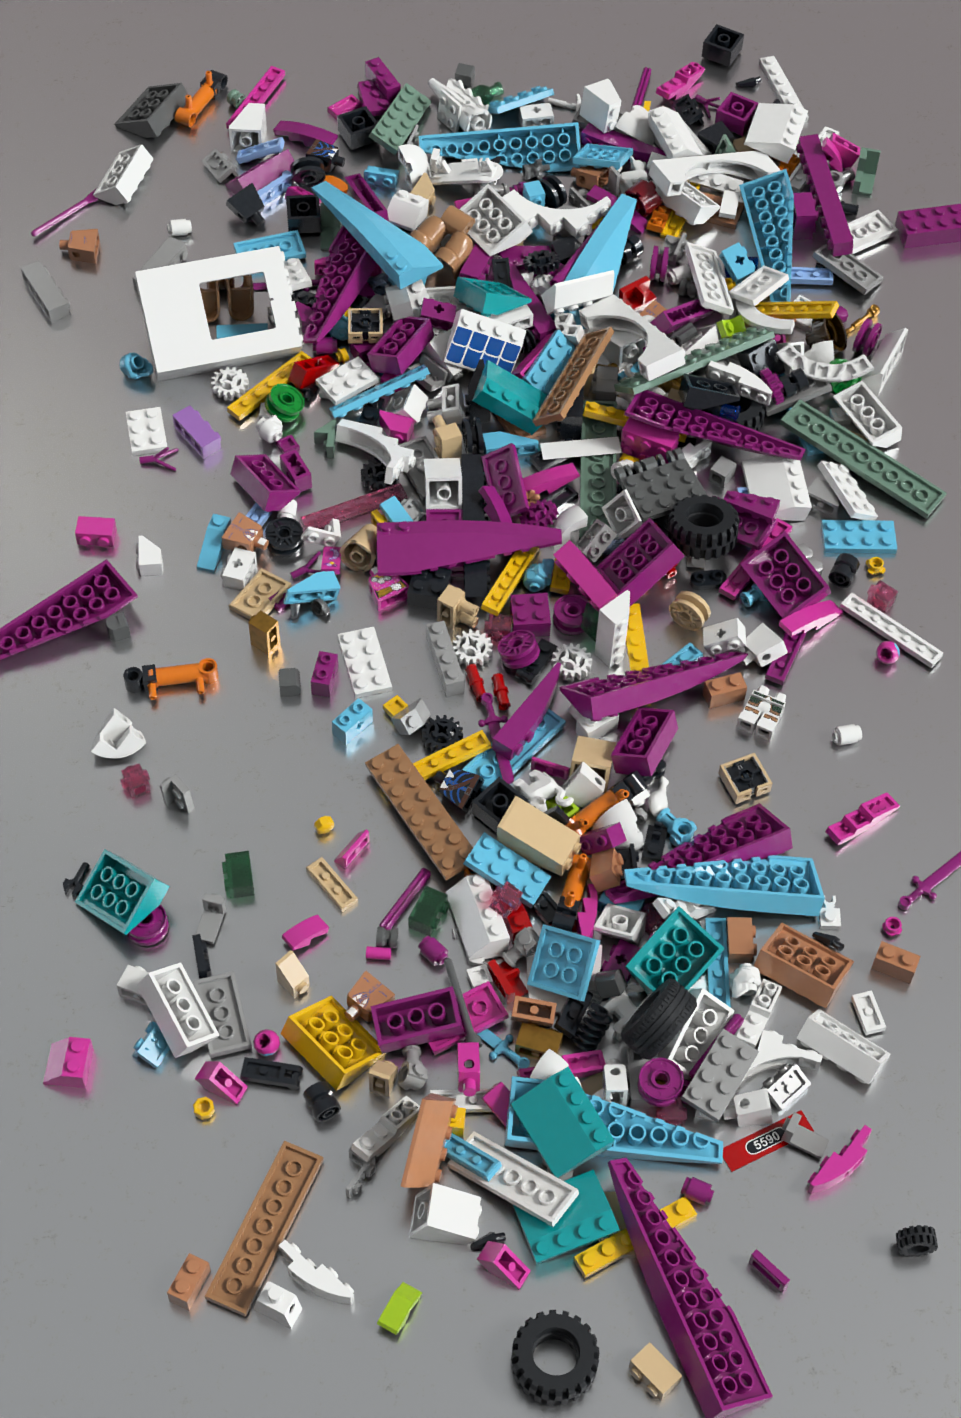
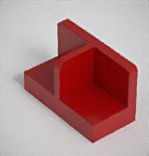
M647 276L619 289V299H622L625 304L630 305L634 311L653 302L657 297L649 289L650 279Z
M495 959L487 962V968L493 983L507 1004L513 1002L515 996L523 997L528 994L527 988L519 977L520 970L518 968L514 969L506 961L497 964Z

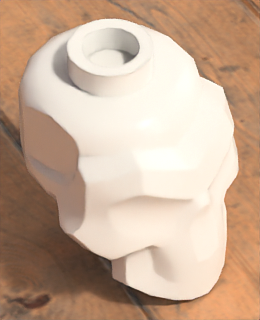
M548 274L537 275L530 283V288L540 299H542L541 295L551 287L550 281L553 276Z
M266 415L256 424L259 436L262 440L269 443L280 440L283 435L282 422L276 415L271 417Z
M744 963L739 965V968L729 975L730 991H732V997L738 998L741 995L749 996L757 993V987L761 984L760 971L757 967L752 966L750 963Z

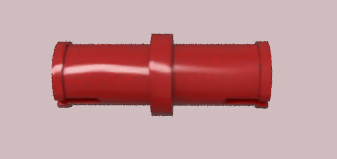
M471 664L466 667L465 671L476 701L481 702L482 694L486 693L483 686L484 680L480 677L477 666Z
M496 673L491 677L494 686L493 693L497 697L499 709L503 711L508 710L511 707L508 698L509 691L505 686L503 675Z

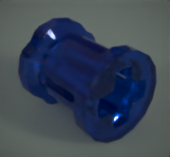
M723 404L719 417L725 416L737 421L741 406L735 407Z

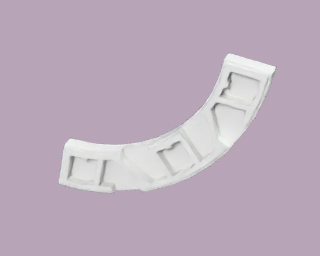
M736 300V309L739 315L742 316L743 321L748 325L756 327V329L766 328V330L774 331L775 334H792L795 325L794 320L770 317L761 313L755 306Z
M791 343L776 352V355L788 368L793 371L801 368L807 378L820 382L849 381L874 370V367L864 354L842 364H828L808 359L799 353Z

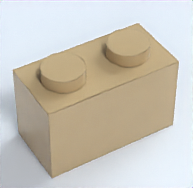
M650 1342L630 1360L629 1371L636 1380H641L646 1385L648 1393L654 1398L658 1397L660 1401L681 1382L682 1375Z

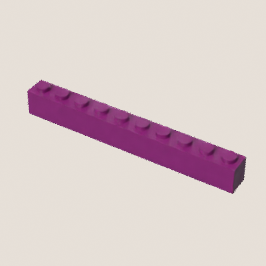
M818 134L800 136L796 151L797 154L800 153V164H803V173L806 174L807 185H810V192H812L813 199L816 200V210L819 213L821 228H824V238L827 239L828 250H831L833 257L853 254L854 241L825 154L822 150Z

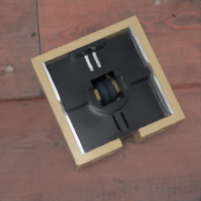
M348 308V343H363V341L377 343L383 336V308Z
M755 753L724 763L719 767L718 774L735 804L749 800L753 794L757 797L771 791L773 783Z

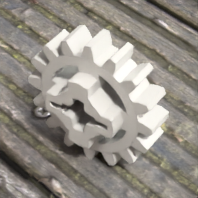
M226 367V370L220 369V373L215 372V377H211L213 393L217 394L218 398L224 396V400H227L228 397L231 400H234V397L240 398V394L244 395L245 390L249 389L247 374L242 373V369L236 371V367H233L232 370L229 367Z
M469 629V633L466 634V632L462 631V636H456V640H453V648L457 659H459V664L465 662L467 667L470 664L476 665L479 663L483 666V661L489 662V657H492L493 643H491L490 637L486 638V633L480 635L479 630L473 633Z
M570 643L569 647L563 644L562 649L557 647L556 652H553L551 665L554 667L557 662L561 663L559 677L563 675V680L570 678L571 681H574L576 677L578 680H581V675L586 677L587 672L591 671V653H586V647L580 649V644H577L576 647L573 646V643Z

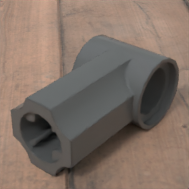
M690 321L676 331L666 334L670 339L675 338V343L680 347L698 335L695 326Z

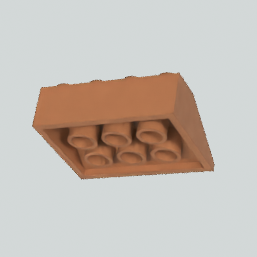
M781 923L761 948L754 967L759 969L761 975L775 980L778 984L786 986L798 995L808 998L816 1005L827 1008L854 961Z
M430 1093L422 1098L401 1187L424 1188L433 1183L440 1182L442 1170L439 1167L441 1161H445L448 1150L444 1148L446 1139L450 1140L453 1127H450L451 1118L455 1119L458 1106L455 1105L456 1099Z

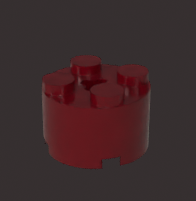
M639 180L626 190L625 193L627 196L637 199L635 210L645 218L663 203V200L655 190L656 186L652 181Z

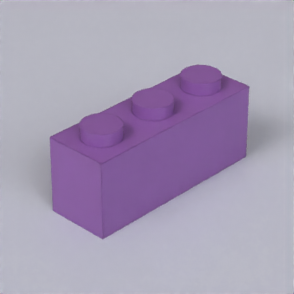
M190 405L172 415L174 427L203 459L221 449L220 441L222 439L219 433L214 432L209 422L204 421L200 413Z

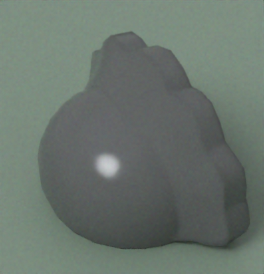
M317 598L310 604L316 615L327 616L330 614V607L323 599Z

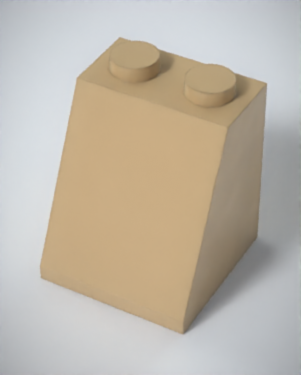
M578 735L569 777L584 762L605 780L603 793L607 792L613 765L611 753L616 747V742Z

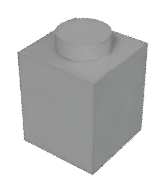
M721 456L710 469L709 481L724 488L735 475L736 463Z

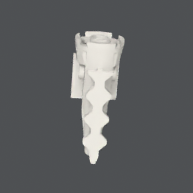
M434 78L428 81V86L439 98L437 118L452 132L457 133L459 126L464 132L486 130V128L489 130L492 124V115L488 111L489 104L484 106L480 96L474 97L470 88L465 89L461 80L456 81L453 78H449L447 86Z

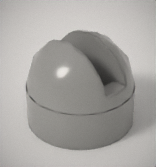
M636 808L634 810L637 817L636 824L643 825L647 819V812L643 808Z

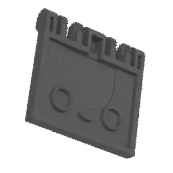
M680 447L673 449L672 452H666L668 464H665L662 455L658 454L656 459L654 456L642 459L641 464L638 461L634 462L633 466L637 474L633 475L632 469L628 464L614 469L616 479L623 490L627 489L643 523L649 518L654 520L669 515L672 507L685 497L690 498L692 495L708 496L685 459Z

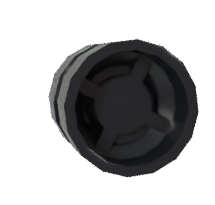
M636 235L627 237L621 261L622 265L627 264L644 252L643 243Z
M801 368L791 371L790 375L785 374L778 377L783 384V396L786 399L796 395V391L802 392L809 389L808 379Z
M840 554L829 573V581L839 588H848L860 566L859 560L851 554Z
M327 1081L317 1082L308 1087L303 1093V1097L308 1106L312 1107V1114L318 1122L331 1119L341 1110L339 1102L332 1096L333 1091Z

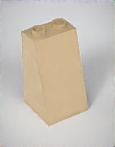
M515 796L497 826V841L529 862L560 876L563 875L565 870L570 869L573 862L572 857L574 854L577 855L582 845L579 843L580 835L517 796Z

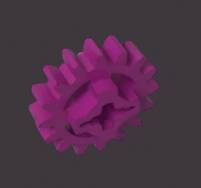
M769 368L759 371L761 380L772 391L771 398L775 405L784 402L783 384L777 374H772Z
M543 499L542 502L537 500L535 504L531 502L529 510L522 512V516L519 517L521 524L548 527L547 525L554 524L553 520H557L559 513L552 500L547 502L546 499Z

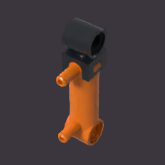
M214 70L206 71L204 79L200 82V88L192 98L191 95L185 96L186 105L177 109L175 121L182 125L193 127L197 116L211 99L215 100L220 95V90L225 89L228 82L227 75Z
M205 658L199 663L156 668L155 664L143 665L142 671L137 667H130L124 671L123 677L128 692L138 693L144 688L145 692H149V699L155 700L157 698L156 691H158L159 686L196 682L197 693L203 694L205 692L204 683L213 684L217 681L218 668L214 659Z
M635 770L610 787L599 798L570 817L569 823L565 826L581 836L611 807L625 799L629 802L648 786L639 772Z
M584 853L574 854L573 862L559 899L552 927L572 932L590 874L591 858L587 857Z

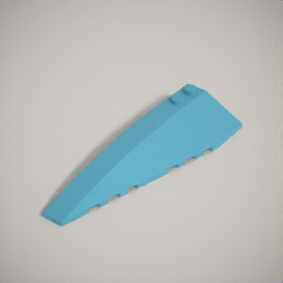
M771 855L767 859L752 857L750 861H742L740 858L734 859L729 863L725 860L694 863L693 866L687 867L685 864H677L676 868L659 866L655 870H651L649 867L624 869L625 882L628 887L668 898L721 908L788 915L819 916L825 900L813 858Z

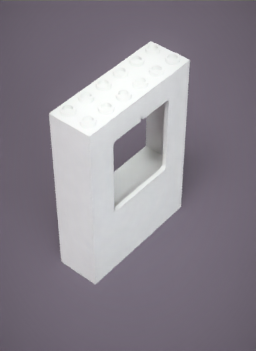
M279 246L135 272V282L157 381L226 369V367L232 368L291 357L303 349L302 334L299 335V319L295 318L296 305L295 301H291L293 292L291 284L288 285V269L284 268L285 256L284 252L280 251ZM263 273L269 299H273L270 303L276 328L212 340L199 285L201 283Z

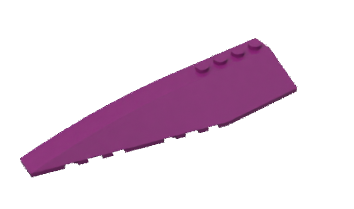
M627 1157L610 1160L608 1162L610 1174L636 1257L705 1418H724L771 1399L773 1395L732 1308L729 1305L726 1307L721 1300L722 1294L718 1288L714 1289L707 1279L709 1276L704 1268L702 1269L695 1262L696 1257L677 1229L675 1227L672 1228L667 1222L668 1216L663 1210L660 1211L653 1202L654 1196L651 1192L644 1189L642 1186L643 1180Z

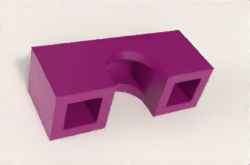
M379 57L365 61V77L368 80H372L375 85L378 84L380 92L389 103H392L401 91L400 83Z

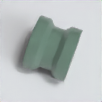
M233 89L227 96V103L234 105L238 109L246 96Z

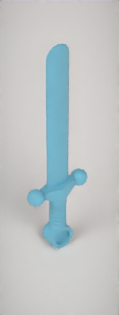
M489 1029L477 1034L495 1049L489 1053L490 1059L494 1060L497 1058V1055L504 1054L517 1064L518 1069L530 1067L528 1058L520 1057L508 1047V1043L514 1040L513 1035L508 1034L505 1040H502Z

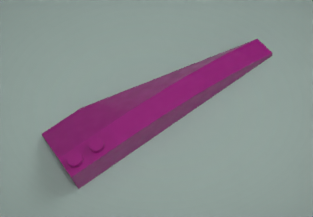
M343 225L329 248L330 255L326 258L327 266L323 268L322 273L324 276L319 282L315 296L316 302L312 306L314 311L309 317L310 324L306 327L303 343H319L351 306L377 265L374 259Z
M649 390L636 394L624 414L657 428L768 456L801 461L806 450L698 409H686L681 402Z
M759 803L723 818L720 825L710 826L707 833L703 835L697 834L693 837L692 842H684L663 855L658 863L653 861L647 866L651 870H655L659 866L676 868L677 864H685L687 867L693 866L694 863L725 860L729 863L734 859L740 858L742 861H750L752 857L767 859L768 856L782 854L793 848L791 830ZM625 880L621 881L619 886L605 891V895L614 904L659 896L628 887Z

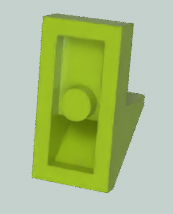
M741 315L730 320L716 322L721 339L730 338L734 333L746 331Z

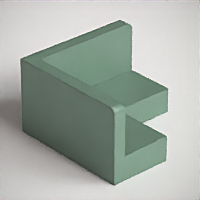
M861 148L852 193L865 196L872 195L881 153L880 150Z
M321 203L322 232L320 248L321 251H329L332 242L341 228V222L324 203Z

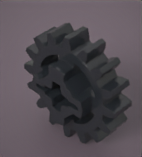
M549 250L528 253V256H525V259H523L525 271L528 270V273L534 272V275H543L545 272L549 274V272H554L555 269H558L560 265L559 255L555 254V252L550 253Z
M374 457L373 462L368 460V464H363V469H361V482H364L365 487L369 486V490L375 488L376 492L379 489L386 492L387 487L391 490L392 485H397L399 477L391 485L384 483L386 466L376 457Z
M436 715V720L429 718V723H425L424 729H422V742L425 743V748L431 747L432 753L463 739V727H460V722L454 723V717L447 719L446 715L443 718Z

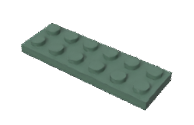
M406 83L369 137L396 155L398 146L403 145L432 101Z

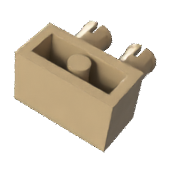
M441 415L433 417V423L436 427L432 431L436 445L434 450L438 457L461 458L462 434L456 422L446 425Z
M449 584L437 599V622L445 621L446 626L454 629L459 622L467 624L472 628H475L478 624L479 618L476 615L479 611V606L466 601L465 592Z

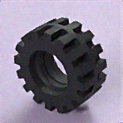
M909 1226V1228H902L903 1230H899L896 1233L897 1248L900 1255H909V1257L925 1256L928 1253H933L938 1248L936 1232L931 1226Z

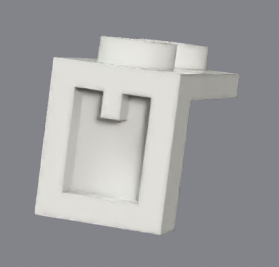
M332 518L324 530L310 526L307 527L301 535V540L334 547L341 538L339 520Z

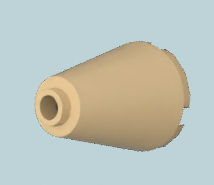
M364 525L342 545L339 551L342 556L341 560L348 568L353 571L364 570L363 572H365L374 565L377 553V527L375 525Z

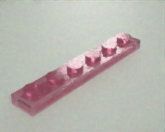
M401 483L302 516L301 523L305 530L309 526L323 530L332 518L339 520L340 524L369 514L376 509L380 510L379 505L394 495L399 502H402L405 498L407 499V494Z

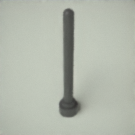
M446 958L444 965L450 984L453 986L456 994L460 1016L466 1032L464 1043L479 1042V1048H481L483 1045L481 1037L474 1032L453 962L450 958Z

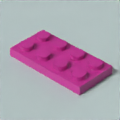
M489 981L463 993L475 1033L478 1034L509 1018L506 1009ZM464 1026V1034L428 1042L434 1056L464 1041L466 1036Z

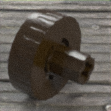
M835 313L833 318L812 319L813 331L805 334L806 343L810 348L815 343L833 340L834 354L846 349V330L837 313Z

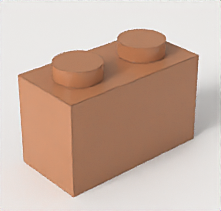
M741 672L705 681L703 696L708 708L711 709L745 700L747 685Z
M615 848L592 854L589 878L597 892L620 885L624 861L622 855L617 853Z
M727 917L728 963L751 964L753 956L757 955V944H753V938L756 937V926L752 925V918Z
M881 941L871 969L910 984L921 956Z
M515 996L511 1020L552 1028L557 1003Z
M189 1253L167 1292L169 1302L190 1311L211 1273L209 1262Z

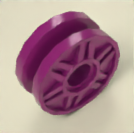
M654 246L650 264L649 279L651 281H654L656 274H659L660 282H664L667 272L669 247H665L663 253L659 254V247Z
M867 318L857 333L852 351L858 353L864 347L862 354L869 357L880 337L882 324L876 323L872 328V320Z
M569 594L562 596L555 602L553 608V624L557 630L564 634L579 635L590 627L593 612L592 606L586 598L580 595Z
M516 630L508 633L499 641L497 646L503 664L512 669L530 665L538 658L540 653L534 634L528 630Z
M160 904L127 934L132 942L140 946H150L157 944L166 936L169 922L162 905Z
M653 1058L647 1061L640 1070L637 1082L638 1092L642 1099L650 1105L657 1107L669 1106L680 1096L684 1083L683 1072L672 1060ZM656 1080H663L665 1084L659 1085L656 1083Z

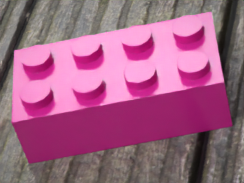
M570 540L553 554L557 559L555 563L567 574L566 576L572 583L579 587L577 589L590 601L589 603L598 612L602 607L619 596L586 556Z

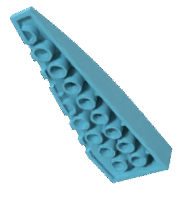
M578 122L419 136V147L426 154H432L433 149L436 148L440 149V156L458 159L477 158L479 161L480 158H483L482 161H485L486 158L491 160L499 156L501 157L500 165L522 168L523 164H532L536 159H542L543 165H550V170L544 171L547 173L569 172L573 167L580 168L578 164H573V157L581 150Z
M787 169L739 185L761 267L763 265L788 274L789 277L786 283L769 295L771 302H790L794 194Z
M324 181L311 187L318 198L400 290L444 268L443 264L424 244L332 184Z
M624 194L620 195L586 244L565 281L614 270V291L637 199ZM581 306L579 307V309L572 312H569V310H565L563 313H572L576 325H581L578 310H581L584 307ZM554 313L549 314L555 322L556 315Z
M512 1076L504 1146L537 1150L510 1104L544 1080ZM586 1094L615 1140L611 1148L597 1156L722 1164L723 1141L698 1132L694 1133L685 1130L684 1127L674 1126L662 1119L649 1117L640 1111L615 1102L602 1100L601 1097Z

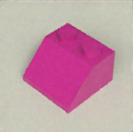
M67 1037L52 1043L43 1084L86 1088L94 1051L91 1039Z

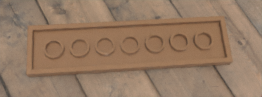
M612 327L583 335L534 417L533 423L535 426L547 425L550 422L562 421L566 418L567 412L573 406L574 400L585 385L595 364L598 363V359L605 351V347L611 341V337L614 334Z
M396 744L365 762L366 768L444 879L448 880L467 869L468 867L463 863L473 847L400 745Z
M287 1141L283 1142L205 1294L206 1300L245 1317L247 1316L279 1251V1244L284 1241L324 1161L322 1156Z

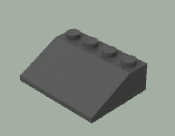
M182 83L148 86L114 125L145 138H156L161 135L164 128L170 125V121L175 118L177 109L186 105L185 96L188 93Z

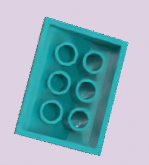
M457 277L453 297L459 299L460 303L466 304L467 307L473 308L474 311L481 312V315L490 317L491 314L499 315L532 302L531 298L503 283Z
M487 360L472 401L533 435L542 426H535L533 419L545 401L547 394Z
M104 849L75 903L127 935L160 905L170 886L121 856Z
M678 906L627 963L625 968L648 995L653 993L668 979L676 980L685 989L689 990L725 948Z
M569 1067L550 1076L510 1104L551 1173L557 1178L611 1148L615 1141Z
M594 1169L564 1181L577 1188L579 1195L554 1227L513 1205L536 1265L620 1231Z

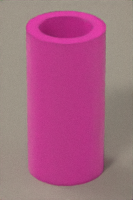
M367 946L366 959L391 960V948Z

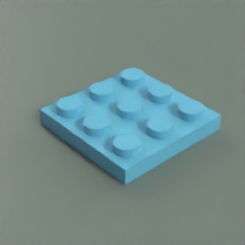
M587 143L573 157V164H578L580 167L590 165L598 169L613 166L618 170L633 155V148Z
M543 924L527 985L579 1001H585L601 940Z

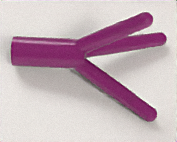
M697 94L695 100L704 105L707 116L710 119L711 115L708 105L718 108L720 105L712 102L718 101L721 98L705 99Z
M166 447L155 455L139 457L140 464L156 462L176 471L175 467L158 459L175 453L179 449L169 450V447Z
M318 551L306 565L291 572L292 579L305 573L315 574L321 572V570L308 569L318 559L321 552Z

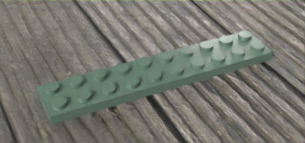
M749 327L743 333L737 332L732 334L733 337L722 338L718 340V343H710L705 345L703 349L692 350L691 354L685 355L684 365L651 381L643 377L640 372L635 373L631 378H622L619 383L614 384L615 391L632 395L638 394L680 377L684 373L687 374L707 366L711 361H719L775 338L774 331L766 330V328L756 329V327Z
M801 399L780 420V425L834 460L845 465L848 469L926 519L947 494Z
M583 400V412L586 401L596 402L604 406H612L617 409V401ZM583 416L581 440L617 437V425ZM617 453L581 456L580 508L588 516L586 527L579 529V540L596 519L611 528L602 507L616 497V479L611 475V466L616 463Z

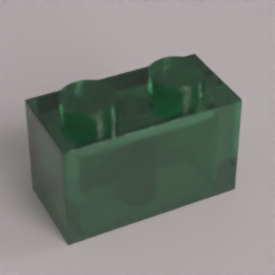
M249 851L225 854L226 861L222 862L223 874L228 876V879H224L225 891L230 892V899L255 895Z
M425 886L408 918V928L431 937L433 931H437L441 924L440 918L442 914L445 915L449 909L448 894Z

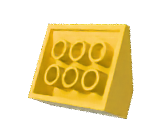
M331 995L288 1016L280 1034L337 1091L353 1082L386 1053L382 1054L378 1041L357 1020L351 1022L346 1018L344 1013L347 1010Z

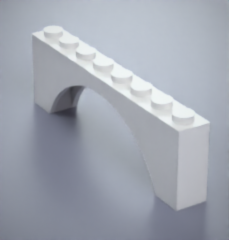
M756 150L652 160L648 175L666 196L681 195L683 185L687 180L702 174L722 173L755 180L781 170L767 154Z
M614 294L578 310L581 325L589 332L612 327L613 330L633 333L647 343L645 351L638 358L640 374L648 381L685 364L684 357L686 354L682 347L678 346L674 340L668 338L665 333L659 331L656 326L649 323L647 319H644L630 305L625 304L622 299H619Z

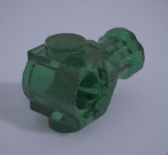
M496 82L490 87L478 85L472 88V93L474 97L480 96L482 104L485 106L495 96L503 95L504 89L500 82Z

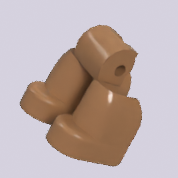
M450 205L441 218L434 215L428 217L417 230H413L410 233V236L424 244L435 254L434 256L441 263L442 261L446 262L452 269L454 279L457 280L463 265L473 249V241L467 233L474 225L475 219L455 206ZM447 234H450L451 238L449 239L447 244L444 247L439 248L441 246L440 242L443 240V238Z
M251 275L243 276V285L235 288L234 278L207 282V289L200 288L207 323L213 322L219 317V290H227L228 311L233 319L244 321L249 319L254 313V288Z

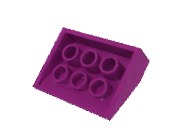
M649 518L604 559L596 569L618 595L626 590L630 591L631 606L651 589L657 581L665 576L670 569L678 564L685 555Z
M786 531L740 564L782 619L807 606L820 602L831 594L828 584Z

